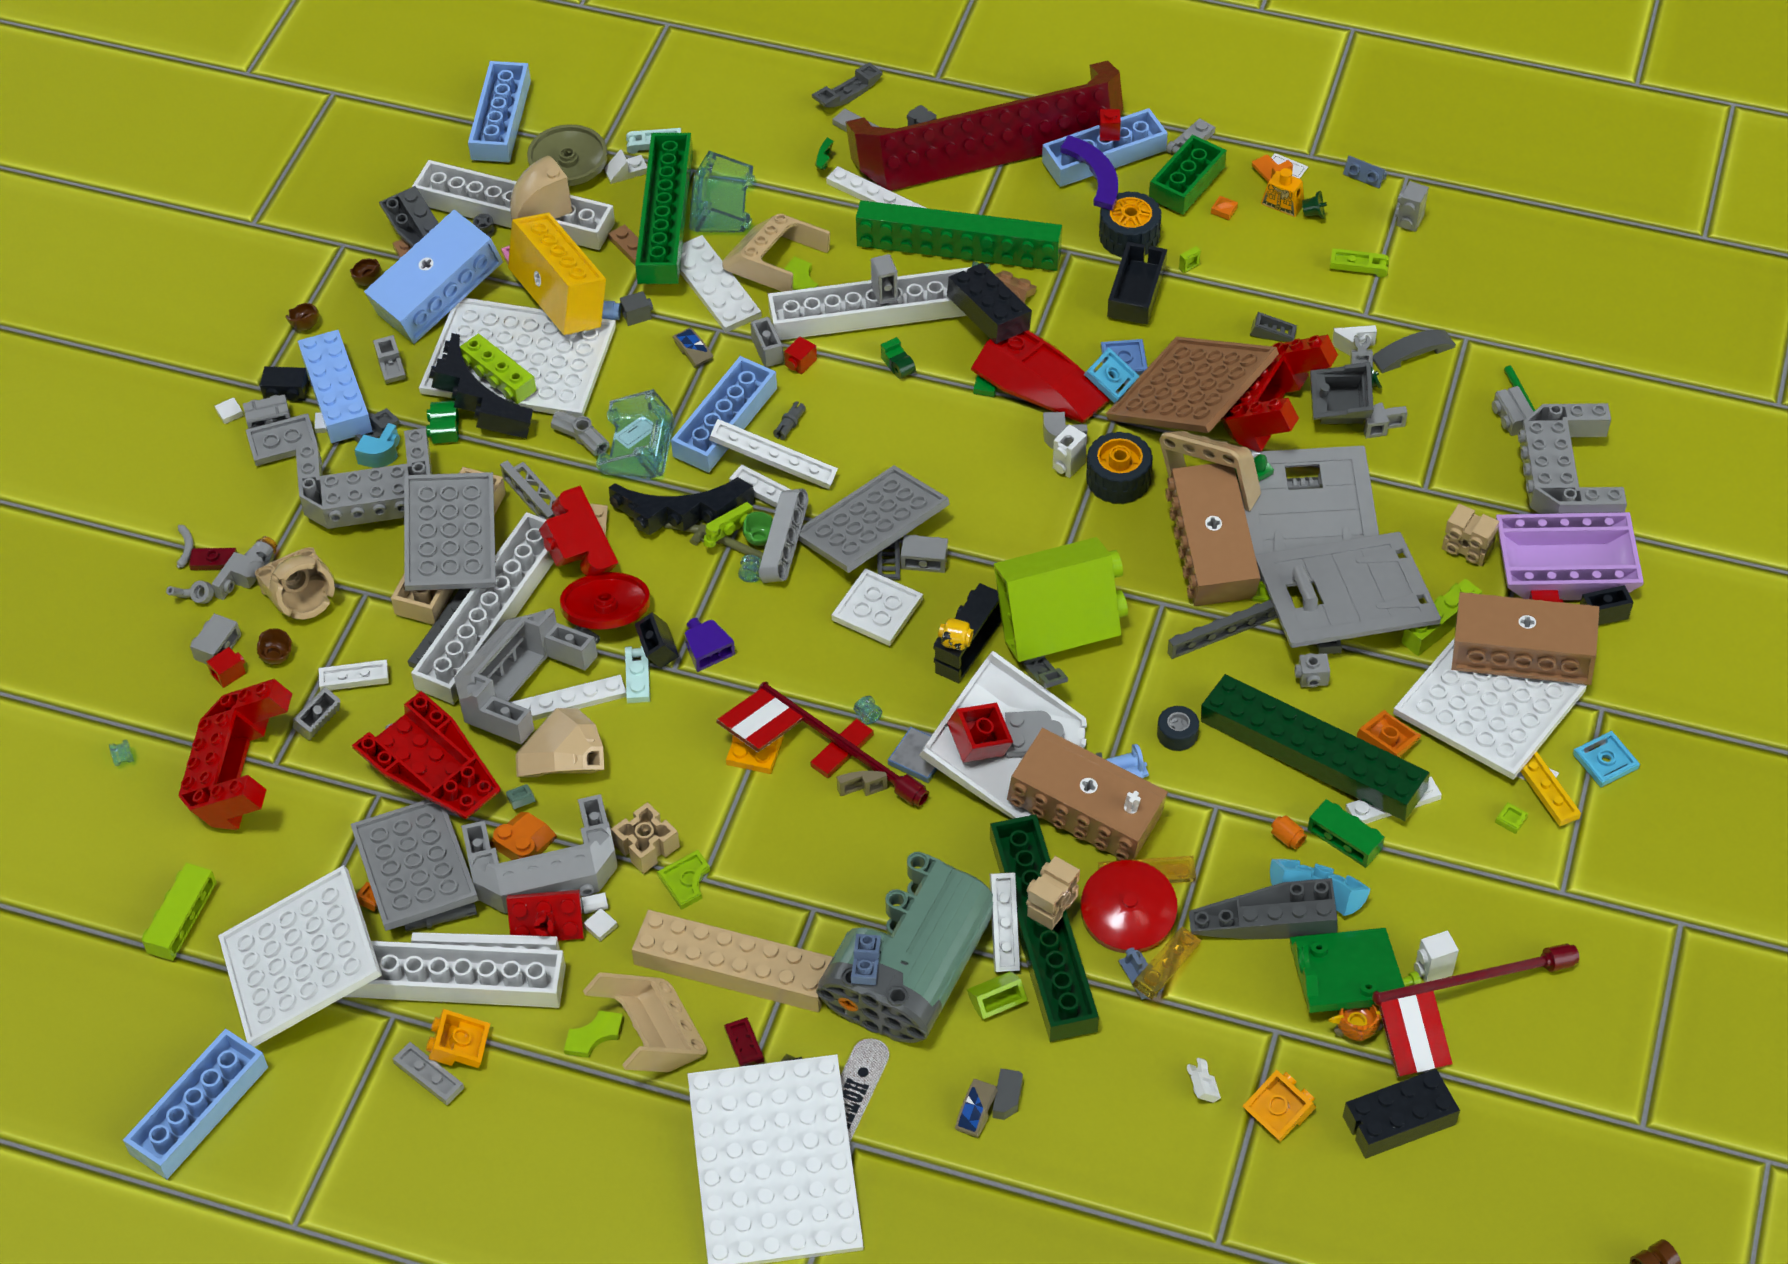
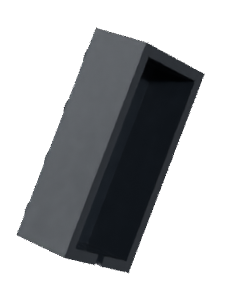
M1127 242L1108 299L1107 317L1148 325L1166 269L1168 249L1149 246L1148 262L1145 263V245Z
M983 263L968 268L967 273L963 270L948 277L947 297L995 344L1030 330L1032 310Z
M979 583L975 590L970 591L967 602L964 606L961 605L958 608L955 619L968 622L971 629L974 630L970 646L965 647L961 651L947 648L942 645L941 637L936 639L933 646L935 650L933 661L935 663V673L958 684L1002 623L998 591Z
M1434 1069L1346 1102L1343 1118L1352 1135L1356 1134L1355 1141L1366 1159L1456 1125L1460 1109L1438 1070Z

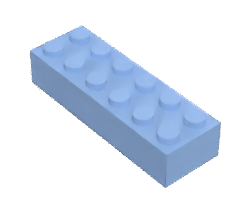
M489 62L468 141L471 160L510 162L531 82L528 63Z
M1150 108L1121 117L1120 141H1100L1099 125L1071 134L1070 136L1095 146L1110 160L1114 168L1166 151L1168 133ZM1067 136L1045 143L1042 148V162L1059 187L1094 176L1085 162H1080L1069 155L1060 153V147Z
M339 330L298 340L301 356L330 442L335 443L353 438L358 434L363 435L373 432L369 415Z
M740 356L671 439L673 457L709 473L729 449L709 440L717 419L744 430L776 391V371Z
M225 1028L123 1139L129 1154L167 1180L266 1071L268 1065L263 1053Z

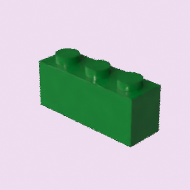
M1327 799L1309 817L1308 831L1365 868L1383 848L1385 836L1377 829L1363 823L1357 816H1352L1338 804L1332 803Z

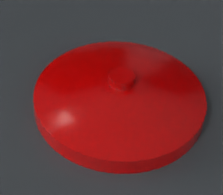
M603 572L598 575H588L575 580L563 590L560 596L561 612L569 622L583 628H617L636 621L647 612L650 606V593L647 585L642 580L629 574Z
M1136 860L1115 861L1099 868L1085 884L1080 904L1081 917L1089 934L1102 946L1120 953H1125L1129 948L1144 952L1159 945L1171 932L1176 920L1178 907L1174 888L1166 876L1155 867Z

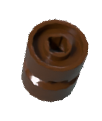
M1661 1239L1649 1246L1648 1250H1642L1632 1256L1630 1264H1681V1260L1674 1247L1668 1241Z

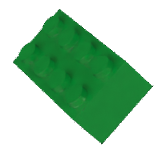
M1192 134L1150 181L1149 197L1153 198L1155 202L1183 215L1225 168L1227 150Z

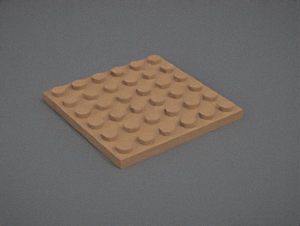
M1175 337L1106 412L1107 418L1112 421L1209 433L1268 365L1272 363L1279 354L1278 350L1273 346Z

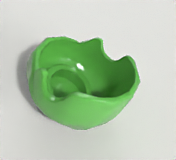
M764 512L748 514L743 524V535L746 540L755 546L766 545L773 521L772 516Z

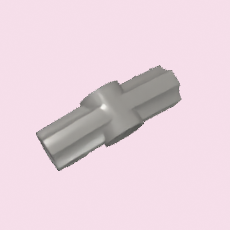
M556 411L553 415L551 428L573 436L578 444L584 445L594 456L600 457L604 455L610 447L609 442L592 426V422L588 417H574L562 411Z

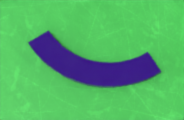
M1068 135L1060 147V153L1069 155L1080 162H1085L1089 166L1098 183V190L1093 200V205L1113 210L1118 197V177L1114 166L1095 146Z

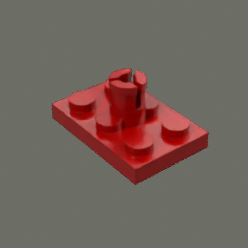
M580 890L507 895L510 935L557 936L558 941L584 939Z

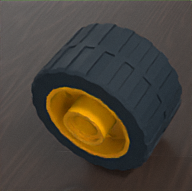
M1128 191L1118 193L1113 210L1105 208L1100 210L1099 237L1103 247L1110 253L1122 257L1127 242L1145 245V255H1147L1149 246L1156 247L1160 239L1162 212L1159 204L1153 198L1139 192Z
M1111 432L1100 436L1089 447L1087 454L1086 481L1090 491L1102 500L1115 504L1133 502L1141 498L1148 491L1151 484L1153 463L1151 448L1140 437L1131 433Z

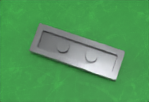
M409 1042L393 1058L394 1064L440 1101L448 1105L464 1089L463 1083L437 1062L428 1059V1055Z

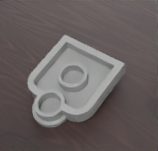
M1045 711L1005 712V723L1013 740L1012 745L1007 750V757L1024 756L1042 727L1060 737L1064 734L1062 724L1052 720L1051 716Z

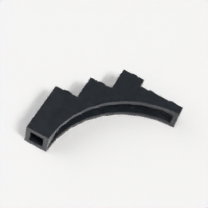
M451 333L450 341H445L443 353H447V355L443 354L442 359H437L436 366H431L429 378L433 379L431 388L452 392L451 398L455 399V408L475 412L474 418L478 419L477 428L527 439L533 409L510 402L490 391L479 382L467 368L462 358L459 346L460 335Z
M739 477L709 491L682 496L642 494L628 490L616 483L608 487L610 504L628 516L633 517L634 527L649 536L667 523L685 532L702 519L709 523L746 502L750 505L755 503L753 485Z

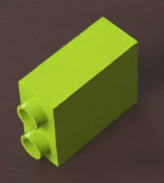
M1097 537L993 563L1005 643L1018 662L1121 635L1119 618L1128 615V606L1122 590L1116 591L1114 578L1123 576V566L1117 550L1108 551Z

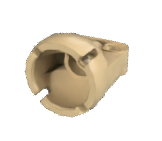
M311 547L293 552L255 571L262 594L267 595L281 613L292 618L304 620L317 616L330 604L327 596L333 597L334 595L333 575L325 563L316 555L314 548Z

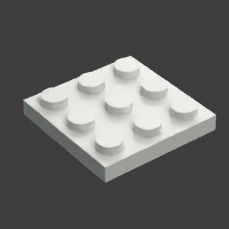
M864 569L832 613V621L891 646L922 602L923 594L868 569Z

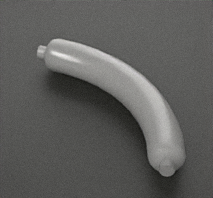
M178 525V531L183 536L185 543L183 554L177 561L176 567L178 569L183 568L188 563L194 546L192 535L185 525Z

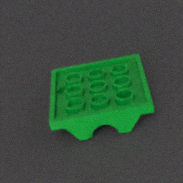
M1386 928L1290 937V947L1309 1013L1335 1011L1342 1008L1345 1010L1372 1007V1005L1378 1006L1372 999L1375 991L1380 993L1405 987Z

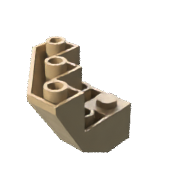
M556 708L516 753L517 777H540L549 773L592 774L604 770L603 745L596 724L578 708Z

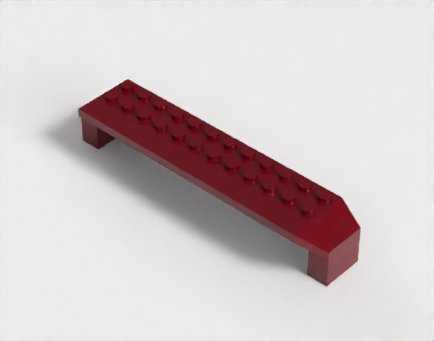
M1109 61L1090 64L1091 80L1085 85L897 129L873 127L865 117L846 121L850 156L861 172L889 191L1042 155L1043 144L1098 126L1100 109H1120L1121 117L1123 100L1120 71Z

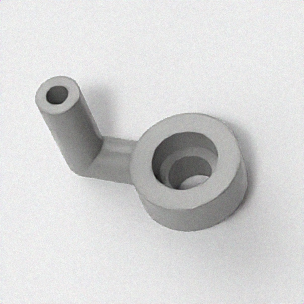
M196 581L191 586V589L169 586L166 589V593L181 598L191 597L194 602L206 604L211 601L214 590L209 582Z

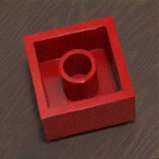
M997 702L958 708L947 722L963 763L1004 756L1013 743Z

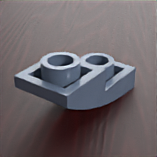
M856 934L851 984L876 985L881 935Z

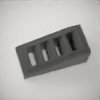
M1258 312L1253 320L1250 336L1291 342L1294 340L1297 325Z
M898 539L885 548L895 549V552L880 551L877 553L878 574L890 580H900V548ZM882 556H895V559H882ZM882 563H895V566H882ZM882 571H895V574H882Z

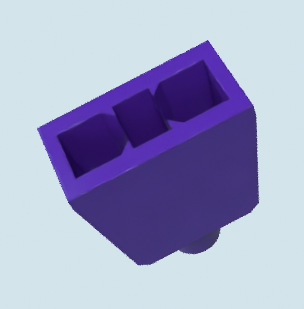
M692 618L687 622L689 630L684 633L685 643L697 672L735 655L733 639L714 620H708L701 624L698 618Z

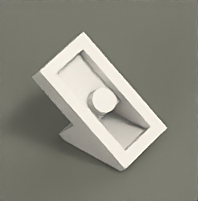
M621 149L606 165L604 171L610 184L646 174L647 165L642 155L626 159Z
M1376 325L1334 328L1332 344L1349 356L1351 350H1357L1353 341L1355 335L1359 337V343H1364L1365 337L1368 335L1371 339L1370 346H1375Z

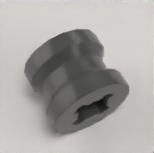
M479 214L474 217L473 225L491 238L495 233L492 217L488 214Z

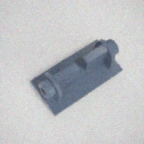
M1348 156L1343 172L1346 176L1380 188L1382 180H1385L1387 176L1385 169L1352 156Z
M1129 948L1125 952L1126 957L1118 962L1141 1000L1163 991L1162 986L1142 953L1134 948Z

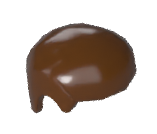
M368 258L357 262L350 269L352 279L364 287L374 283L381 276L382 269L377 259Z
M302 303L293 309H289V317L288 315L285 317L294 329L306 331L310 330L317 323L319 311L313 304Z
M279 628L268 629L262 632L257 644L259 658L271 665L283 663L289 658L291 653V638L287 632Z

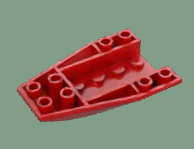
M1027 330L997 344L989 339L971 367V371L1002 391L1053 412H1065L1066 417L1080 423L1087 421L1109 403V398L1084 375L1085 372L1055 345L1031 330Z
M422 691L404 704L405 714L375 737L371 732H368L352 745V748L383 776L464 819H468L501 791V788L455 720Z

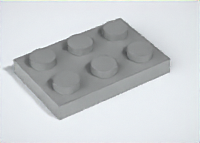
M308 413L246 430L256 466L296 456L295 446L317 443Z

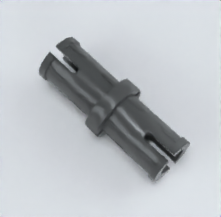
M795 401L788 413L782 416L780 424L773 432L777 439L782 434L780 440H785L791 429L797 426L798 419L806 410L804 404L800 403L798 406L799 402Z

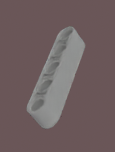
M805 489L786 490L780 494L759 567V577L763 583L785 581L788 577L808 506V494Z

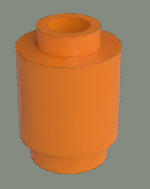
M1287 815L1283 817L1278 816L1271 824L1273 828L1271 833L1288 848L1298 849L1307 838L1304 829Z

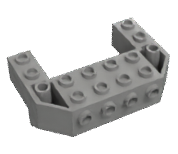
M1608 403L1542 404L1524 420L1522 430L1518 431V442L1521 448L1523 473L1526 479V492L1528 493L1530 508L1539 514L1625 512L1627 502L1624 487H1579L1571 437H1607L1611 422Z
M426 428L404 431L407 464L324 476L318 444L295 446L299 497L304 515L327 529L404 518V475L432 474Z
M551 608L534 614L505 620L454 677L464 722L522 744L534 731L531 710L508 701L547 657L586 670L598 656L595 637L557 623L555 611Z
M601 794L578 799L584 827L580 828L583 840L582 845L499 863L496 848L491 849L485 820L462 825L467 857L478 900L506 914L508 913L507 895L580 890V896H590L593 893L600 892L618 868L611 830Z

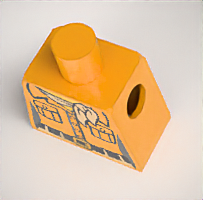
M1288 168L1276 171L1267 184L1261 204L1296 217L1302 209V200H1304L1303 181L1292 176V170Z

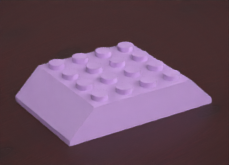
M1630 512L1496 515V520H1499L1498 533L1507 588L1523 599H1529L1531 590H1558L1559 599L1581 600L1582 594L1623 585L1626 586L1628 592H1631L1641 587L1644 583Z

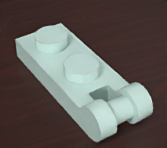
M681 128L628 132L626 134V141L628 142L627 152L635 154L639 150H649L651 133H681Z
M642 646L635 649L625 647L627 703L650 702L649 659L646 658ZM641 657V660L633 661V658Z

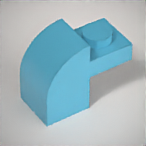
M388 423L380 438L363 434L354 450L357 463L372 468H379L394 462L398 457L396 447L400 440L396 425Z

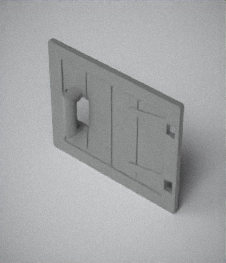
M1364 446L1251 452L1253 458L1259 454L1265 455L1267 461L1274 469L1273 475L1259 482L1261 494L1251 511L1245 510L1255 555L1379 535ZM1319 466L1320 469L1318 477L1286 478L1285 468Z
M1400 532L1255 555L1258 570L1289 645L1292 648L1434 625L1441 622L1438 610ZM1403 552L1405 558L1399 559L1397 554ZM1311 583H1314L1323 604L1318 605V598ZM1298 586L1303 598V607L1295 608L1287 587ZM1425 598L1426 603L1420 604L1418 599Z

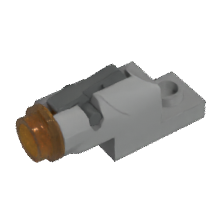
M263 536L256 541L245 555L234 552L212 583L215 597L224 600L228 593L232 592L235 584L244 588H250L257 580L255 571L273 561L277 548L276 542L267 536Z

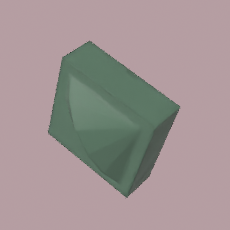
M528 784L506 792L507 799L513 809L535 802L534 794Z

